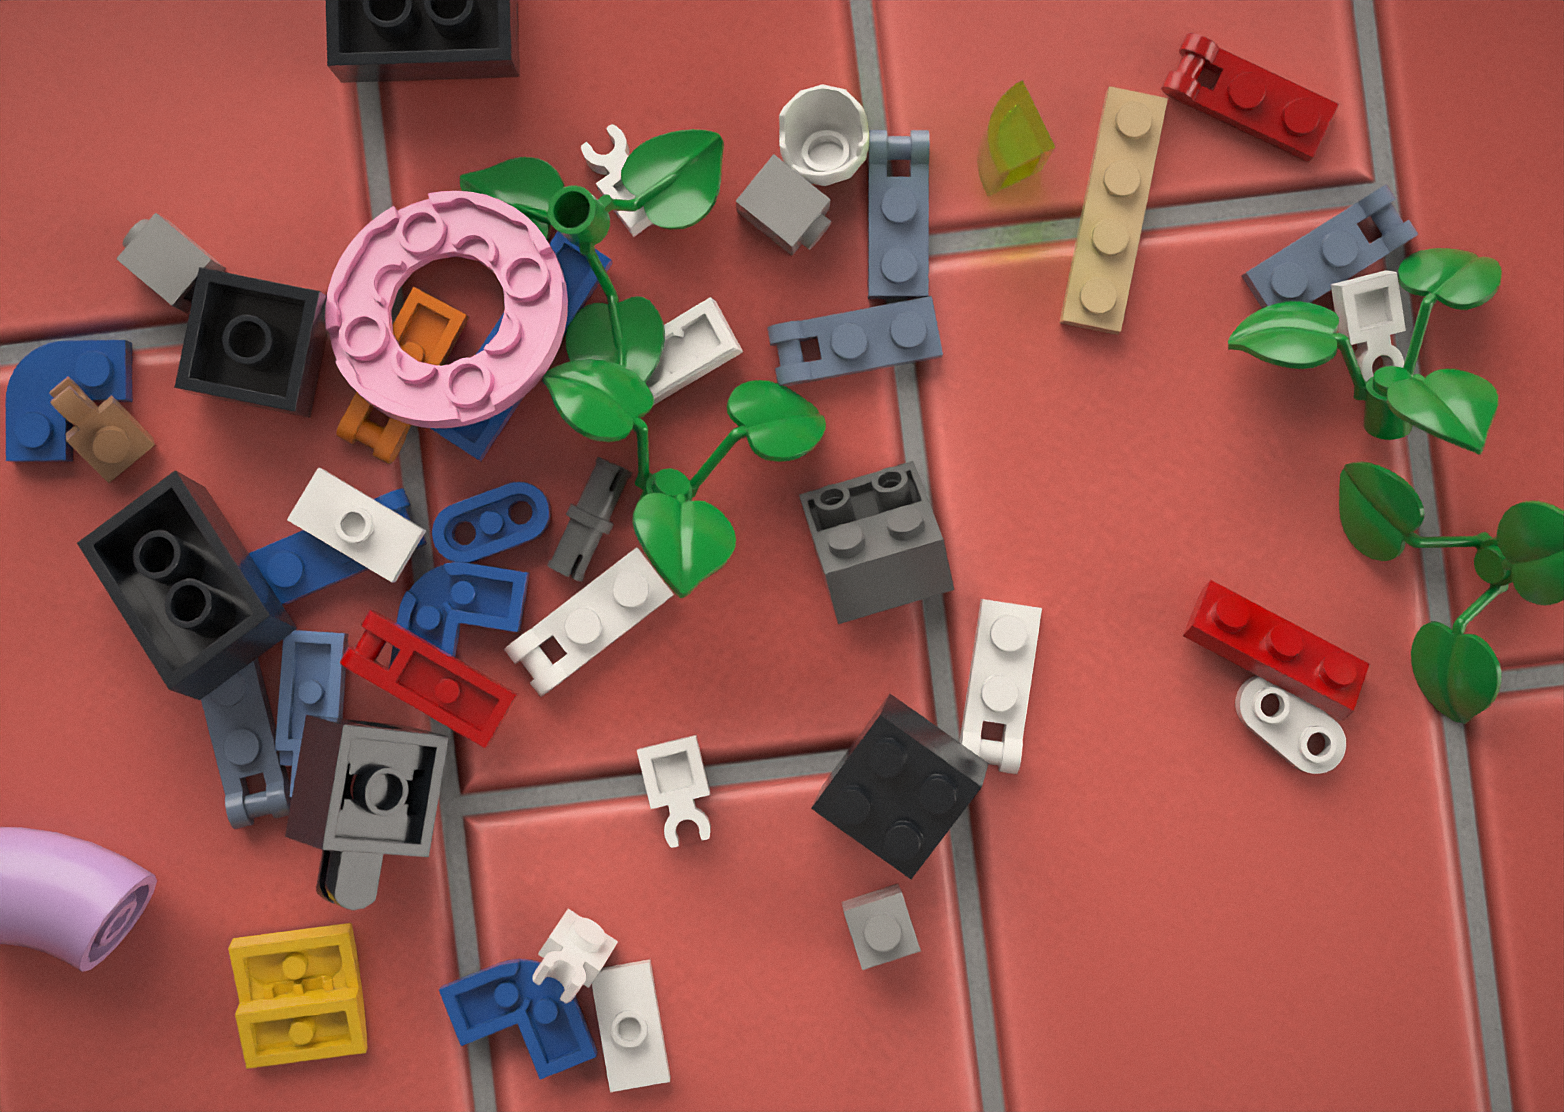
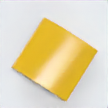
M352 923L232 939L228 950L240 1003L235 1017L246 1069L366 1053L368 1046L365 1010Z

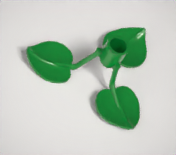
M698 129L680 130L653 137L639 145L627 157L621 169L623 185L635 196L631 200L613 199L609 194H604L597 200L587 189L581 186L570 185L565 187L560 174L553 166L544 160L533 157L513 158L480 171L461 175V191L488 195L513 206L537 226L547 241H549L551 226H553L568 241L578 246L580 253L588 261L607 297L608 304L592 303L583 307L575 315L568 326L566 334V349L570 361L583 359L610 361L631 370L646 383L656 369L663 353L665 344L663 320L654 304L644 297L636 296L619 302L617 291L595 252V245L600 243L609 231V212L611 210L635 212L644 206L648 219L654 225L668 230L688 228L707 216L716 203L721 186L724 141L720 134Z
M1450 248L1421 250L1405 258L1398 269L1397 276L1400 286L1411 294L1425 297L1420 305L1403 368L1397 366L1379 368L1368 382H1365L1349 338L1344 334L1336 333L1339 327L1338 315L1334 311L1317 304L1288 301L1269 305L1248 316L1229 337L1228 350L1244 351L1264 362L1292 369H1309L1323 365L1336 355L1338 348L1343 355L1354 384V399L1365 401L1363 426L1370 435L1385 440L1400 439L1407 436L1412 431L1413 426L1439 439L1480 455L1485 447L1489 429L1497 413L1498 394L1494 386L1486 379L1462 370L1440 369L1430 373L1426 378L1420 374H1414L1430 313L1436 302L1439 301L1448 307L1458 310H1469L1488 302L1498 291L1501 284L1502 269L1499 262L1493 258L1486 256L1478 257L1472 252Z
M583 359L558 365L548 370L542 379V382L551 394L555 408L560 416L571 428L584 437L594 441L614 442L626 438L631 430H634L637 436L638 475L635 485L643 490L633 513L634 531L655 570L681 599L688 596L702 581L721 569L728 562L735 549V531L725 515L710 503L698 500L691 501L696 496L702 483L739 440L747 437L751 449L760 458L776 462L791 461L809 453L819 443L826 430L824 416L820 415L818 409L798 393L783 385L779 386L778 383L767 380L748 381L736 387L727 402V413L731 420L739 427L734 428L726 436L691 480H688L682 472L671 468L662 469L652 474L649 469L648 426L641 417L648 414L652 409L654 397L648 386L639 376L624 366L610 361Z
M1356 461L1344 465L1340 474L1339 484L1340 519L1347 538L1363 555L1374 560L1390 561L1402 554L1406 543L1413 548L1475 547L1477 549L1474 558L1476 573L1483 581L1490 583V587L1455 620L1452 629L1437 621H1431L1423 625L1415 635L1411 649L1413 673L1423 694L1446 717L1457 723L1465 724L1492 705L1499 693L1502 679L1500 662L1493 649L1481 637L1474 634H1465L1466 627L1499 594L1506 592L1509 584L1512 582L1518 594L1528 602L1548 606L1564 600V510L1542 501H1523L1511 506L1504 513L1498 524L1496 537L1492 538L1486 532L1475 536L1423 537L1413 531L1419 528L1424 520V506L1419 495L1405 479L1384 467L1369 462Z

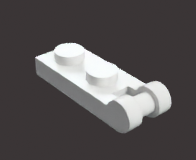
M636 547L533 628L518 637L504 651L514 664L520 661L534 678L530 682L531 686L542 697L674 596V593L640 549ZM552 636L567 653L555 664H552L539 647Z
M981 599L959 743L989 764L998 765L999 772L1018 774L1042 608ZM983 721L1004 724L1002 742L981 739Z

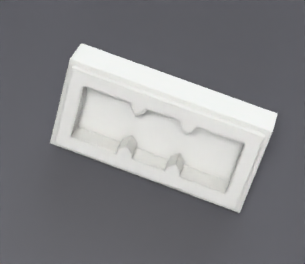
M711 297L664 325L665 344L663 353L656 369L645 383L653 394V405L743 353L717 302Z
M319 467L287 519L390 582H396L426 532L425 529Z
M651 960L603 967L592 982V989L610 1092L670 1082L671 1076Z

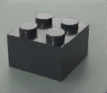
M199 267L174 388L193 395L310 418L328 334L325 327L327 296L316 290Z
M889 694L823 783L811 809L902 874L912 879L982 788L989 763L895 696Z

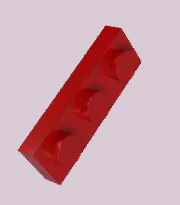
M1212 580L1201 590L1183 634V637L1342 721L1354 711L1370 663Z

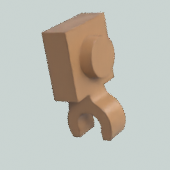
M69 376L49 391L53 397L50 401L53 407L66 420L75 425L65 434L66 441L108 483L155 446L153 437L113 396H110L101 405L97 406Z

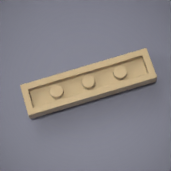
M1110 86L1106 91L1059 323L1116 335L1121 332L1168 98Z

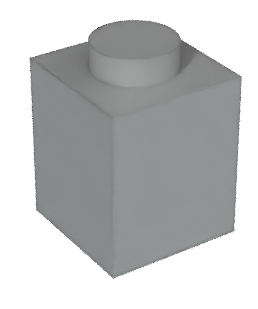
M774 154L736 200L737 212L791 256H793L801 244L810 250L823 236L832 222L825 216L829 211L831 199Z
M156 212L149 221L143 219L130 229L122 243L125 249L117 257L120 263L170 305L187 314L191 309L199 267L221 272L226 269L173 223Z
M899 884L841 902L862 970L921 951Z

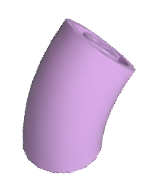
M0 827V944L31 948L61 959L81 972L91 970L102 962L133 928L154 893L157 879L154 874L125 856L86 840L58 832L23 827Z

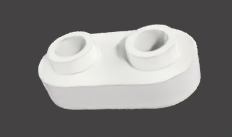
M1257 675L1249 678L1241 685L1235 700V708L1240 721L1293 767L1307 773L1321 774L1334 769L1341 762L1346 751V737L1341 726L1325 711ZM1273 693L1279 700V709L1274 715L1266 716L1261 710V701L1264 696ZM1319 732L1325 739V748L1321 753L1312 755L1307 748V741L1312 734Z

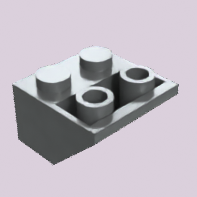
M913 461L884 468L874 473L837 484L827 485L799 495L838 624L954 590L944 540Z

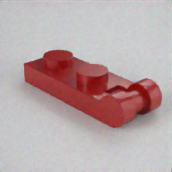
M1195 33L1186 34L1179 49V53L1183 57L1176 71L1168 72L1161 87V90L1166 95L1306 162L1314 158L1338 108V103L1223 50L1215 42ZM1203 68L1218 74L1212 90L1198 82Z
M370 609L361 624L365 631L356 647L348 646L339 663L481 747L487 748L518 694L408 631L390 618ZM386 642L400 649L390 668L385 667L376 660Z

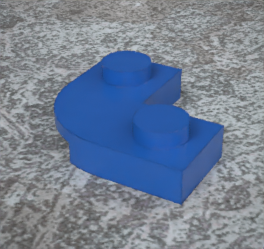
M127 340L55 341L44 344L27 354L14 369L6 391V461L73 462V447L66 441L65 435L73 428V424L66 420L50 403L53 397L49 391L69 376L93 402H104L110 396H113L118 402H132V342Z
M452 562L438 566L425 573L413 584L409 591H406L399 607L397 623L446 653L456 657L461 623L520 632L530 573L463 562ZM395 646L392 647L389 668L400 651Z
M529 959L506 960L441 986L439 992L461 1046L518 1024L540 1080L597 1057L598 1050L576 996L569 1003L560 1000L564 987L558 980L552 977H546L540 985L533 982V974L541 962Z

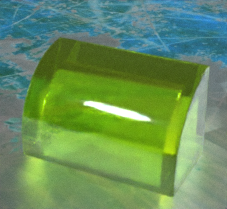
M1023 80L1012 86L997 102L979 143L977 168L981 183L988 197L1042 171L1055 149V145Z

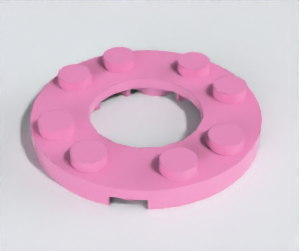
M440 191L429 193V199L411 204L398 211L393 206L365 226L341 256L328 287L325 305V327L330 333L333 352L337 360L335 362L348 383L369 404L385 415L406 424L426 428H454L481 422L503 412L522 399L536 386L553 362L562 342L568 316L567 286L561 265L545 236L528 217L513 206L488 195L467 191ZM457 256L479 261L495 273L503 287L505 310L498 333L489 344H486L483 351L471 358H462L450 365L444 366L416 361L401 349L393 334L391 311L398 290L414 271L433 260Z

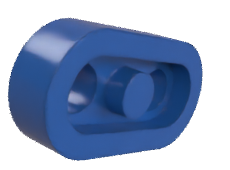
M512 482L454 503L444 508L433 523L432 538L438 552L450 561L473 563L528 543L540 537L548 528L551 520L550 502L547 496L534 485L525 482ZM518 502H527L532 508L531 519L525 524H517L511 517V510ZM464 522L471 523L476 530L475 539L468 545L460 544L455 537L457 527Z

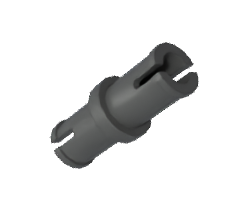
M597 457L595 467L577 505L570 504L566 512L570 520L552 559L547 564L551 569L568 577L572 575L571 577L578 581H583L585 571L603 533L610 534L614 526L610 518L628 479L633 474V472L613 462L610 463L601 457Z

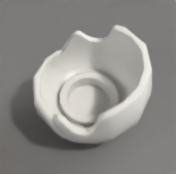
M822 84L801 90L783 107L779 115V147L784 163L809 183L827 186L849 179L866 160L869 149V128L866 113L862 105L845 89Z

